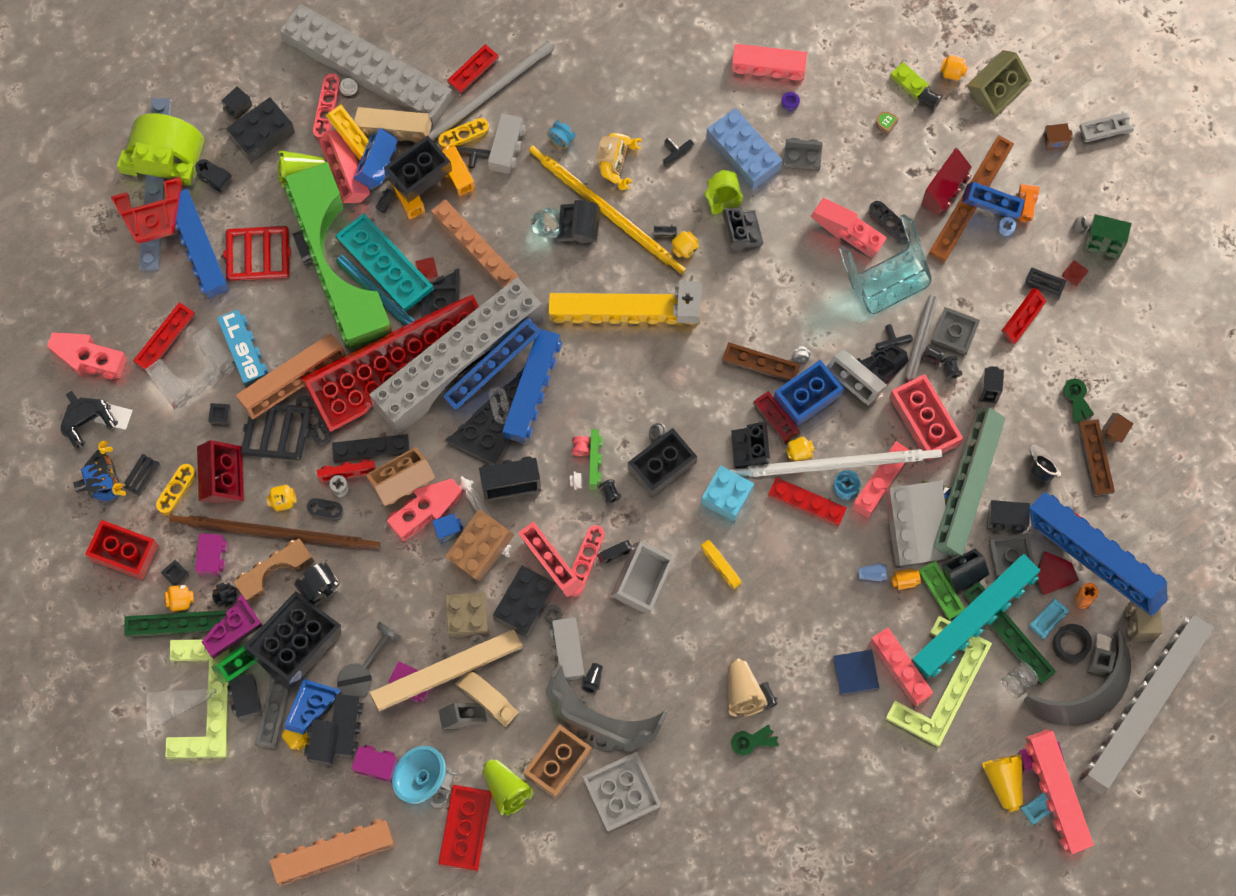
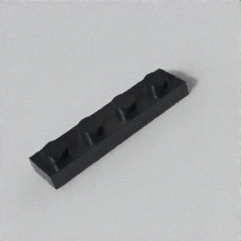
M408 434L332 442L334 463L400 456L410 450Z

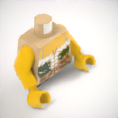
M612 133L601 137L596 161L603 177L614 184L618 183L617 185L620 190L630 189L627 185L632 183L631 179H620L628 149L627 145L632 150L641 149V147L637 146V142H642V139H630L629 136Z

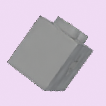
M679 280V287H675L674 298H678V305L674 304L673 316H677V323L699 324L701 281Z

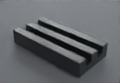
M1031 267L1024 286L1038 289L1042 293L1059 299L1067 280ZM1032 274L1050 280L1057 284H1060L1061 286H1057L1055 284L1050 283L1049 281L1036 278L1032 276Z
M142 454L125 480L123 488L140 496L160 463ZM152 464V467L150 468L149 472L145 476L139 488L136 490L135 488L137 484L144 476V473L148 469L149 465Z

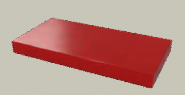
M453 785L438 865L478 872L492 794L489 790Z

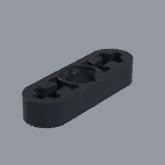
M874 201L870 204L869 216L900 244H907L911 241L913 236L912 229L881 201ZM874 208H875V209H878V208L881 209L880 212H878V211H877L876 213L874 212ZM891 218L895 220L896 224L888 226L885 221ZM901 232H902V233L907 232V233H908V234H907V237H906V236L901 237V236H900V235H901Z
M299 396L296 400V405L302 406V401H305L312 409L311 416L319 418L316 424H309L308 430L315 443L320 446L328 444L331 439L330 432L310 396ZM320 428L322 434H325V439L318 438L319 434L316 429Z

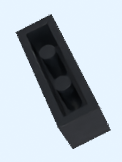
M336 694L332 723L339 725L334 757L353 759L354 754L357 752L359 742H356L357 734L361 733L362 723L359 722V717L364 712V703H362L360 696Z

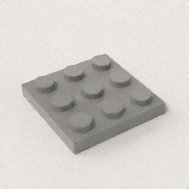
M637 752L582 777L607 833L662 808V804Z

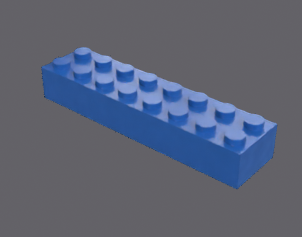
M1044 492L1029 507L1032 527L1151 617L1168 601L1167 581L1160 574L1156 575L1147 564L1140 563L1132 553L1122 550L1116 541H1110L1100 529H1094L1085 518L1078 517L1070 507L1063 506L1054 495L1050 496Z

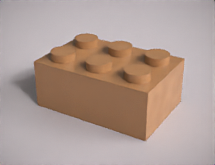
M417 447L366 474L372 489L384 506L395 503L398 498L404 495H410L416 488L428 485L435 478L426 458Z
M479 509L445 557L481 582L515 534Z
M559 724L523 772L524 777L557 800L592 753V747Z

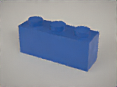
M381 128L372 133L353 178L371 190L377 185L380 186L385 179L384 167L391 162L389 160L397 150L396 143L398 139Z
M971 182L966 185L961 202L1003 217L1016 219L1020 217L1025 200L982 184Z

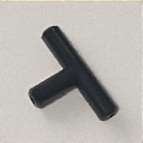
M666 138L664 143L672 150V153L663 159L664 165L668 166L691 148L694 142L689 139L678 147L670 138Z
M456 147L459 154L470 155L468 161L470 169L475 168L477 156L489 158L491 150Z
M888 324L885 326L889 340L876 343L875 347L876 350H882L890 344L897 346L911 342L913 337L911 334L896 338L893 326Z

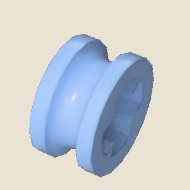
M1004 217L998 225V231L1004 236H1010L1016 228L1014 219L1010 217ZM1005 223H1007V226L1011 225L1009 230H1007V227L1003 228Z

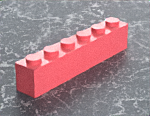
M1046 729L1026 737L1027 743L1025 748L1034 761L1032 767L1034 772L1039 775V787L1042 793L1046 795L1047 801L1045 803L1049 812L1053 814L1054 820H1052L1055 830L1059 831L1061 837L1059 842L1062 849L1070 854H1074L1094 846L1054 732Z

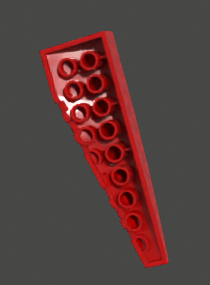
M474 295L467 296L409 323L301 378L329 432L369 411V408L373 406L369 394L479 308Z

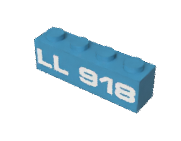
M237 309L217 317L242 381L247 388L268 374L265 363L261 364L258 359L262 356L258 347H253L252 342L255 339L251 330L248 332L245 326L248 325L245 315H240Z

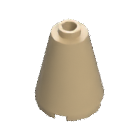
M741 659L733 660L728 666L729 714L738 717L737 713H743L745 717L764 710L763 705L767 706V699L746 661Z

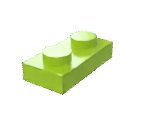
M904 62L890 74V77L916 100L920 97L924 88L930 86Z

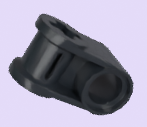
M206 159L199 160L195 165L198 179L218 192H222L232 178V175L227 170L218 167Z

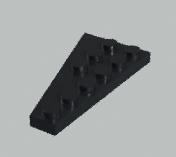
M524 368L511 382L502 387L500 392L481 406L468 421L459 426L457 431L451 436L449 435L445 442L487 463L498 464L511 441L503 437L502 431Z

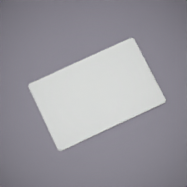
M111 405L110 411L118 421V424L114 426L111 420L109 422L113 427L126 430L132 410ZM100 416L95 418V422L105 424Z

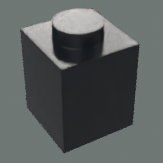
M238 86L221 100L224 107L223 111L229 117L233 116L235 119L240 118L252 106L250 97Z

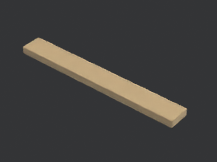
M513 629L370 692V696L379 712L521 649L523 645Z

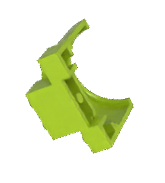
M157 113L141 115L133 123L125 151H121L117 164L118 171L121 174L138 176V173L168 179L180 177L182 185L191 186L196 172L195 165L199 161L205 139L198 129L179 118ZM174 156L181 159L182 163H175Z

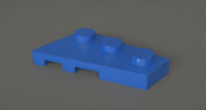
M303 679L285 722L284 729L304 734L308 730V726L312 725V720H317L332 705L336 694H341V690Z

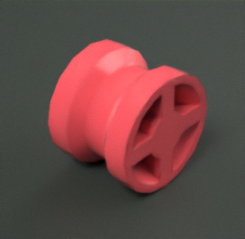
M585 436L573 437L572 443L574 448H572V455L589 456L591 438Z

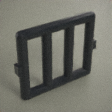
M276 404L268 409L259 449H249L256 418L252 420L248 416L247 424H244L243 427L245 434L241 454L252 457L301 460L306 438L309 439L310 434L308 426L312 412L311 407ZM275 411L285 412L277 451L267 450ZM293 413H303L295 453L285 452Z

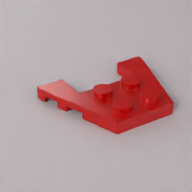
M180 177L164 181L166 199L131 209L130 197L127 192L111 196L118 212L138 244L174 234L182 187Z

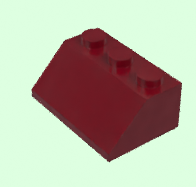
M956 147L926 188L921 203L922 206L938 216L943 211L947 212L952 205L950 202L952 198L959 196L962 190L960 187L963 183L967 184L972 176L970 174L972 166Z
M209 440L197 446L198 499L200 502L221 504L244 501L242 446Z

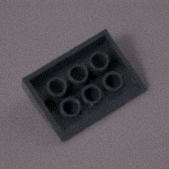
M295 591L243 648L277 682L290 691L340 637L341 624L310 601L307 602L301 594Z

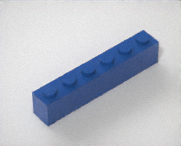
M188 188L184 189L180 193L175 228L176 230L180 229L182 233L179 235L182 245H187L188 250L185 253L189 262L193 261L195 265L191 267L195 277H200L201 282L198 283L202 294L206 293L209 299L229 291V288Z
M527 318L443 397L455 410L459 409L539 336L542 331L530 318Z
M540 329L542 333L534 339L502 431L504 438L526 444L527 438L530 439L532 436V423L538 419L539 410L537 409L539 404H543L545 398L543 391L545 386L548 387L550 384L551 376L549 374L551 369H555L557 363L555 357L557 352H561L563 345L560 334Z

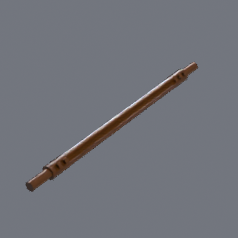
M170 515L169 522L186 524L188 527L287 540L300 539L302 542L360 549L361 547L380 549V542L362 540L361 537L189 515V517Z

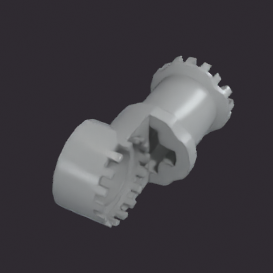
M446 767L444 780L435 793H440L444 796L443 802L436 804L432 800L433 796L429 798L430 804L434 808H442L446 805L451 791L450 785L454 776L458 774L452 769L449 770L448 767Z

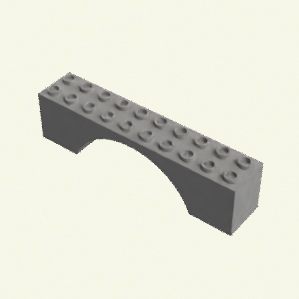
M516 277L369 394L374 410L396 435H401L428 413L438 395L468 365L496 348L527 318H530L536 326L542 322V303Z

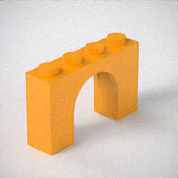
M452 146L442 149L441 151L448 157L452 165V171L446 177L452 183L458 197L475 190L474 180L457 148ZM389 181L408 220L425 213L424 204L420 196L408 203Z

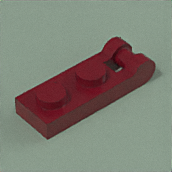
M769 391L753 401L754 406L773 428L782 443L786 444L790 441L791 437H796L800 434L798 427ZM787 425L789 430L784 432L782 428Z

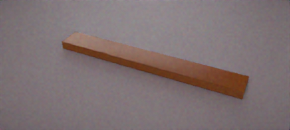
M998 135L971 182L990 187L1013 148L1014 143ZM963 195L928 254L943 263L946 262L977 207L961 202Z

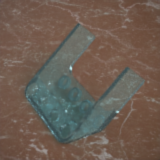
M905 214L901 215V219L908 238L906 249L861 273L857 272L851 252L844 246L838 247L851 286L866 311L870 314L879 313L926 289L931 284L932 277L914 221Z

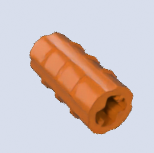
M1090 582L1079 588L1074 597V603L1078 608L1086 609L1097 599L1099 590L1096 585Z

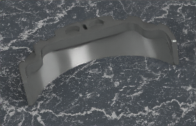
M1119 628L1113 634V637L1119 643L1116 665L1109 678L1100 688L1083 698L1072 701H1050L1029 694L1023 701L1032 713L1041 720L1063 726H1073L1091 723L1102 718L1106 712H1110L1122 699L1131 675L1130 652L1121 629Z
M559 664L551 675L546 689L547 699L549 698L555 712L554 716L558 722H562L569 729V732L586 744L604 751L625 750V752L652 743L656 740L667 715V712L663 711L655 717L641 721H622L604 716L588 707L576 696L565 678L562 666Z

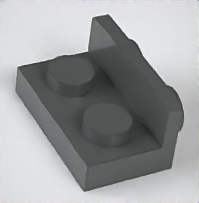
M798 138L786 139L783 167L820 170L823 142L815 139L808 141Z

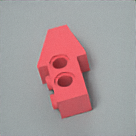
M826 198L819 202L810 216L837 239H844L871 259L879 251L887 238L859 219L857 213Z
M52 332L47 345L53 355L79 376H82L83 371L93 375L95 373L102 374L107 379H120L127 361L124 352L96 345L92 337L86 334ZM89 355L88 359L81 360L83 356ZM102 360H107L106 364L99 365Z
M453 479L415 489L413 492L415 499H409L405 502L402 509L392 512L387 520L388 526L403 543L431 520L447 516L462 498V489ZM422 503L429 504V507L425 510L419 508ZM407 515L414 516L413 520L409 522L404 521V518Z

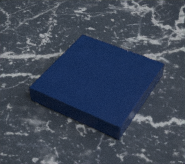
M872 650L833 656L840 695L880 688Z

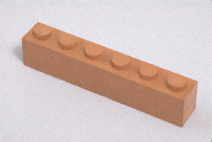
M446 199L431 210L433 220L499 290L503 289L516 277L519 278Z
M331 333L321 338L298 355L236 394L241 407L252 420L302 388L304 384L301 378L345 356L346 353L343 346Z
M382 819L375 820L370 823L371 826L365 828L358 826L351 829V832L348 834L338 833L333 835L330 840L324 841V839L313 842V846L307 848L305 846L293 849V853L275 855L274 859L269 861L276 884L282 886L394 847L395 844L387 821H382Z

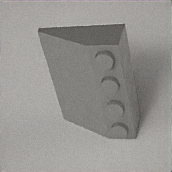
M942 481L885 488L895 565L901 566L953 558L933 547L946 508Z

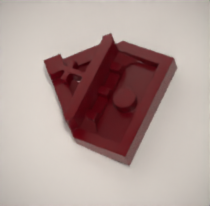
M1043 551L1038 565L1041 571L1037 575L1039 577L1037 584L1042 595L1079 581L1072 562Z

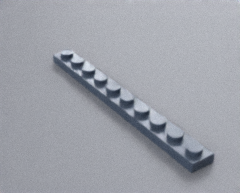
M152 98L151 113L170 116L171 100L168 98ZM146 175L144 205L164 200V181L166 178ZM161 238L141 243L140 270L159 271Z

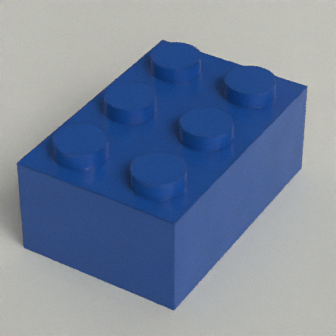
M820 359L777 389L774 393V398L795 425L799 427L840 398L844 388Z

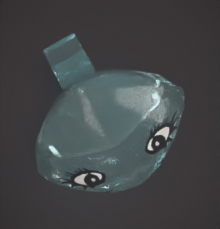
M549 207L537 211L530 220L532 230L541 237L553 238L558 236L560 232L556 215L560 214V211L556 208L550 209Z

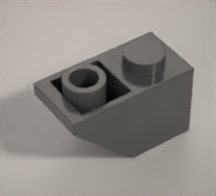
M1096 634L1088 672L1108 676L1112 672L1116 654V638Z

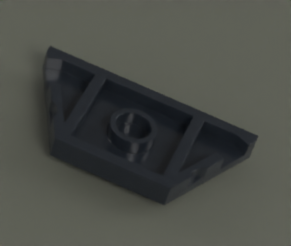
M455 269L453 273L447 276H440L435 281L430 282L434 290L422 299L421 318L460 300V269Z

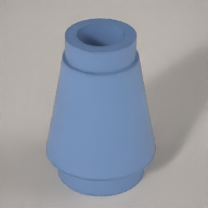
M877 563L859 568V578L883 582V580H887V565Z

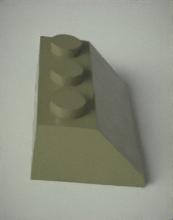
M1002 50L966 86L973 98L993 116H996L1032 80L1017 52Z

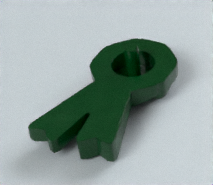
M1077 378L1068 380L1063 387V393L1066 399L1072 401L1073 424L1083 422L1082 414L1085 420L1089 416L1092 417L1094 415V412L1084 399L1087 393L1086 385Z
M766 725L754 734L740 731L735 733L731 739V747L734 753L745 756L752 753L754 747H778V736L767 737L774 733L770 729V725Z

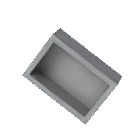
M642 541L634 543L610 596L642 613L652 611L674 558Z

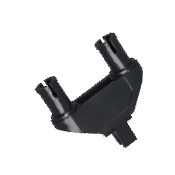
M73 391L66 394L71 404L67 406L60 431L63 436L68 437L74 449L80 448L77 441L82 447L85 445V441L77 430L100 416L108 429L113 428L109 422L110 420L114 426L118 424V421L110 411L111 405L107 401L82 397L77 399Z

